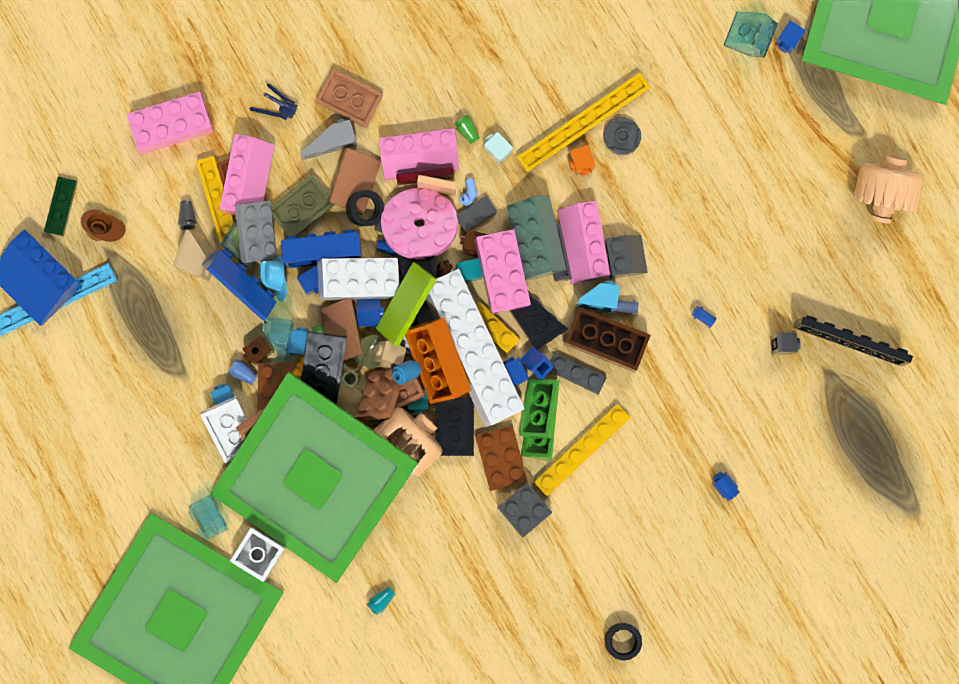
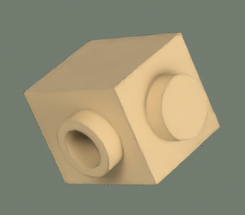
M389 341L378 342L374 348L373 361L380 363L379 366L394 368L403 363L406 347L393 345Z

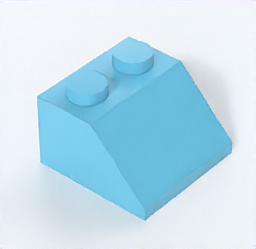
M604 281V283H600L577 301L576 308L581 307L589 310L614 313L617 309L620 286L616 285V282Z

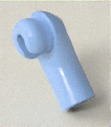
M474 178L465 180L467 191L459 198L460 203L465 206L470 205L477 197Z

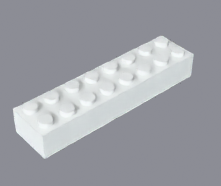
M457 269L437 278L425 301L434 320L445 317L471 391H469L470 397L484 426H491L524 410L525 408L460 270Z

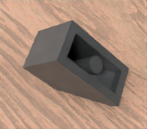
M779 332L770 337L772 355H792L800 350L801 342L800 338H797V333Z

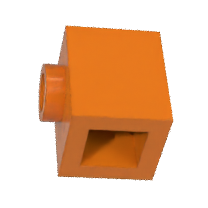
M585 145L570 150V160L568 163L571 171H575L576 176L591 174L595 168V163L589 146Z

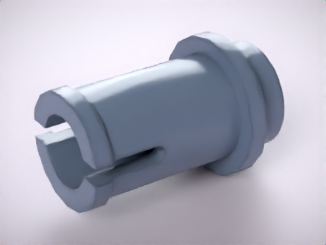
M618 300L615 312L632 313V315L634 313L638 314L639 302H635V300L633 302Z

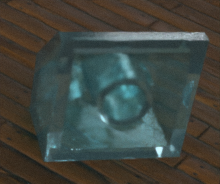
M737 11L724 46L750 57L765 58L778 23L766 13Z
M268 317L267 321L263 323L262 332H264L265 337L284 361L289 362L290 354L288 350L291 330H294V323L289 319Z

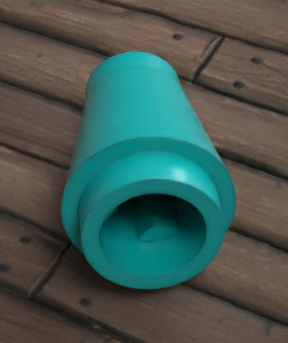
M387 586L371 597L366 605L374 614L378 615L385 610L395 596V593Z

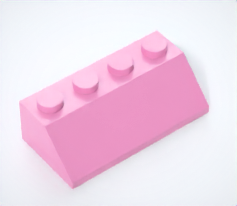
M454 128L379 138L384 180L395 179L397 174L452 167L453 171L459 170Z
M234 135L220 204L222 213L236 215L235 205L264 201L275 145L250 136Z
M597 200L578 203L558 210L559 222L572 276L570 280L571 285L609 278L610 271Z

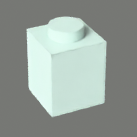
M498 132L495 135L490 134L484 140L483 149L499 165L513 152V147Z

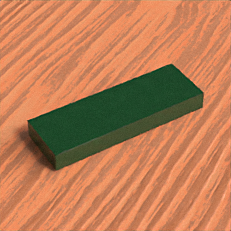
M63 177L57 178L44 228L45 233L64 237L78 183L76 180Z

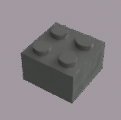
M528 483L498 507V510L522 538L553 513Z

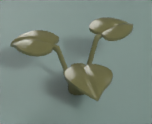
M370 335L360 340L362 354L352 359L361 364L354 371L345 372L340 383L343 382L346 386L355 387L363 393L364 389L359 386L360 375L358 371L364 365L369 369L379 367L380 363L373 361L374 348L378 342H381L378 335ZM384 419L370 420L368 422L380 424Z

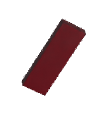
M452 167L396 175L397 186L415 184L420 175L443 180L454 178Z

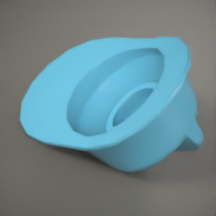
M278 255L275 260L261 262L260 278L267 288L275 291L279 301H284L287 286L283 257Z

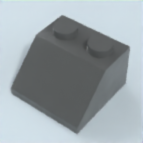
M619 236L605 239L610 279L648 273L642 236Z

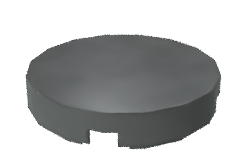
M626 117L616 118L606 126L603 134L606 147L617 155L633 153L641 141L640 128H638L633 120Z

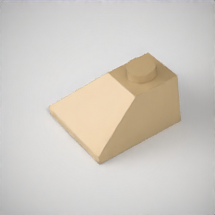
M186 230L173 266L191 276L210 281L212 274L202 266L212 254L207 241Z

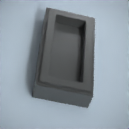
M485 196L457 214V220L466 233L467 229L471 230L497 213V210L489 198Z

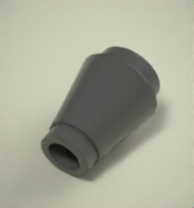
M188 200L181 201L178 225H180L182 230H192L195 228V224H197L192 202Z

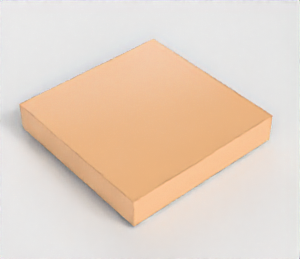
M423 175L418 176V188L455 196L456 182Z

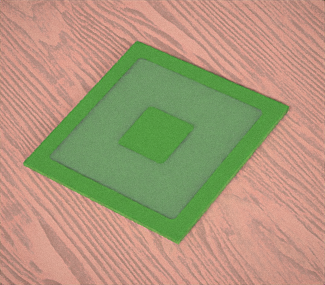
M818 0L801 61L947 105L959 61V0Z
M288 372L212 490L211 495L337 583L419 462L298 377Z
M150 513L70 644L69 649L127 684H230L284 592L266 581L262 582L230 562L228 558Z

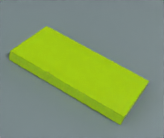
M415 262L412 263L376 327L384 337L396 346L400 345L437 280Z

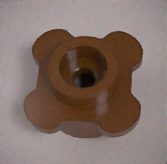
M443 260V262L438 264L436 269L438 278L451 272L452 264L449 263V260Z

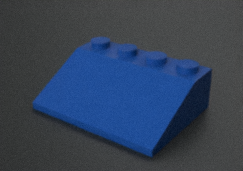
M25 229L10 242L0 257V287L40 326L46 323L82 287Z

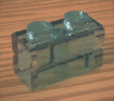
M208 495L189 505L190 510L188 514L192 521H197L199 525L197 531L202 539L210 540L229 530L212 495Z

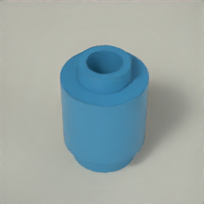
M408 360L393 368L392 377L395 382L403 385L416 379L421 373V367L418 362Z

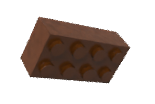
M578 307L563 345L635 373L638 370L651 335Z

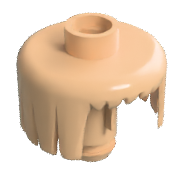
M884 155L883 164L866 162L860 166L853 196L858 202H862L864 196L865 204H871L874 197L872 206L874 214H871L872 220L890 223L893 220L891 214H895V210L899 211L902 206L903 211H908V209H910L911 213L917 211L924 185V176L916 171L905 169L906 159Z
M397 407L394 409L391 418H385L373 430L386 440L393 437L390 443L419 462L411 474L415 477H420L441 456L443 451L440 444L432 436L438 429L437 426L422 412L414 418L403 408Z

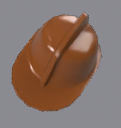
M88 210L81 217V226L92 240L114 242L120 240L126 232L122 221L103 211Z

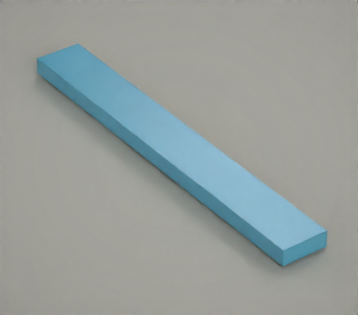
M107 263L76 278L82 287L62 307L117 282L118 280L111 265ZM20 306L12 308L0 314V337L35 320Z

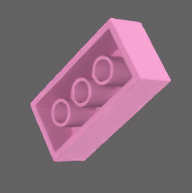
M201 92L127 114L137 150L141 155L214 132Z
M514 229L476 237L475 245L490 313L496 314L530 306L531 303Z

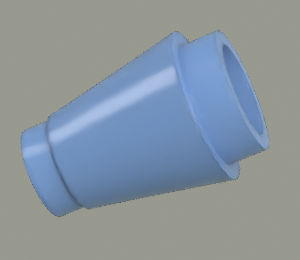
M236 359L228 370L232 377L250 385L257 378V375L242 360L240 362Z

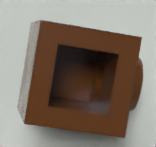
M467 229V233L462 234L460 244L463 245L462 250H465L467 255L476 256L475 238L488 234Z
M261 335L243 348L245 352L243 357L249 364L253 363L255 366L274 353Z

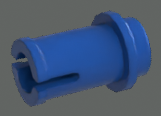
M697 306L691 314L694 316L693 319L697 318L711 328L717 318L703 309L704 307Z

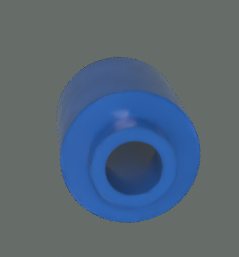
M719 472L712 478L714 480L712 485L723 499L726 498L727 501H730L740 493L737 489V484L727 472Z

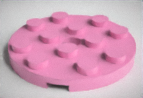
M412 188L398 193L386 204L381 217V230L386 243L393 251L410 259L422 260L425 257L440 255L449 248L457 233V214L451 202L442 194L425 188ZM422 219L425 224L417 227L414 222Z

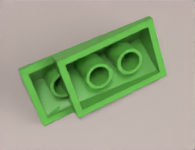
M528 379L524 402L525 409L523 410L519 436L524 437L521 452L523 457L551 461L559 391L558 380Z

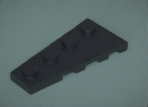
M396 254L403 279L413 262L419 264L436 278L434 255L425 257L422 260H416ZM424 301L416 315L418 325L434 320L426 301Z
M529 295L530 306L510 310L509 312L532 346L538 350L567 331L568 328L562 325L555 316Z

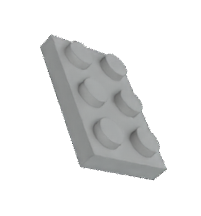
M261 201L235 205L241 263L276 258L271 202Z

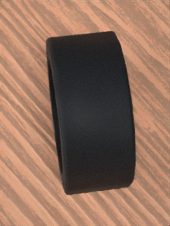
M371 190L353 193L346 204V214L349 220L360 227L373 226L378 223L384 211L382 198ZM362 197L370 198L375 206L374 215L368 220L359 218L355 211L356 202Z
M617 623L606 632L604 639L605 647L608 653L615 659L622 661L631 660L641 651L642 636L633 625ZM619 630H627L634 636V647L627 653L617 652L612 646V638Z

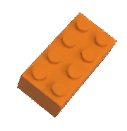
M445 317L408 329L405 337L414 361L418 362L421 367L419 375L430 404L455 399L471 391Z

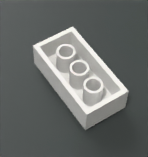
M398 258L321 259L317 262L319 300H343L345 298H351L352 300L393 299L399 288Z

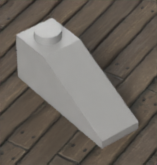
M346 119L335 121V124L327 128L300 152L302 161L357 146L351 121H346Z

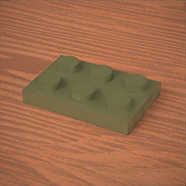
M311 174L271 207L274 220L288 236H298L335 205L328 202V193Z

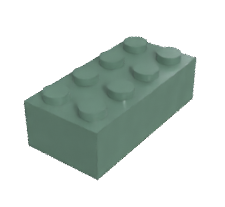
M533 196L506 206L511 229L515 231L525 280L539 279L566 270L550 196Z

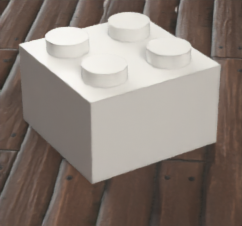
M250 528L230 562L265 582L286 547L257 529Z

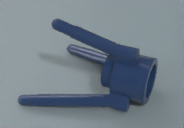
M268 83L267 87L281 97L283 101L268 93H264V96L279 104L278 111L281 113L250 107V111L286 120L287 117L293 118L298 105Z

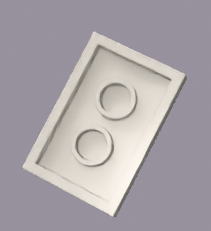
M236 396L200 412L225 463L232 461L243 444L235 427L247 420Z

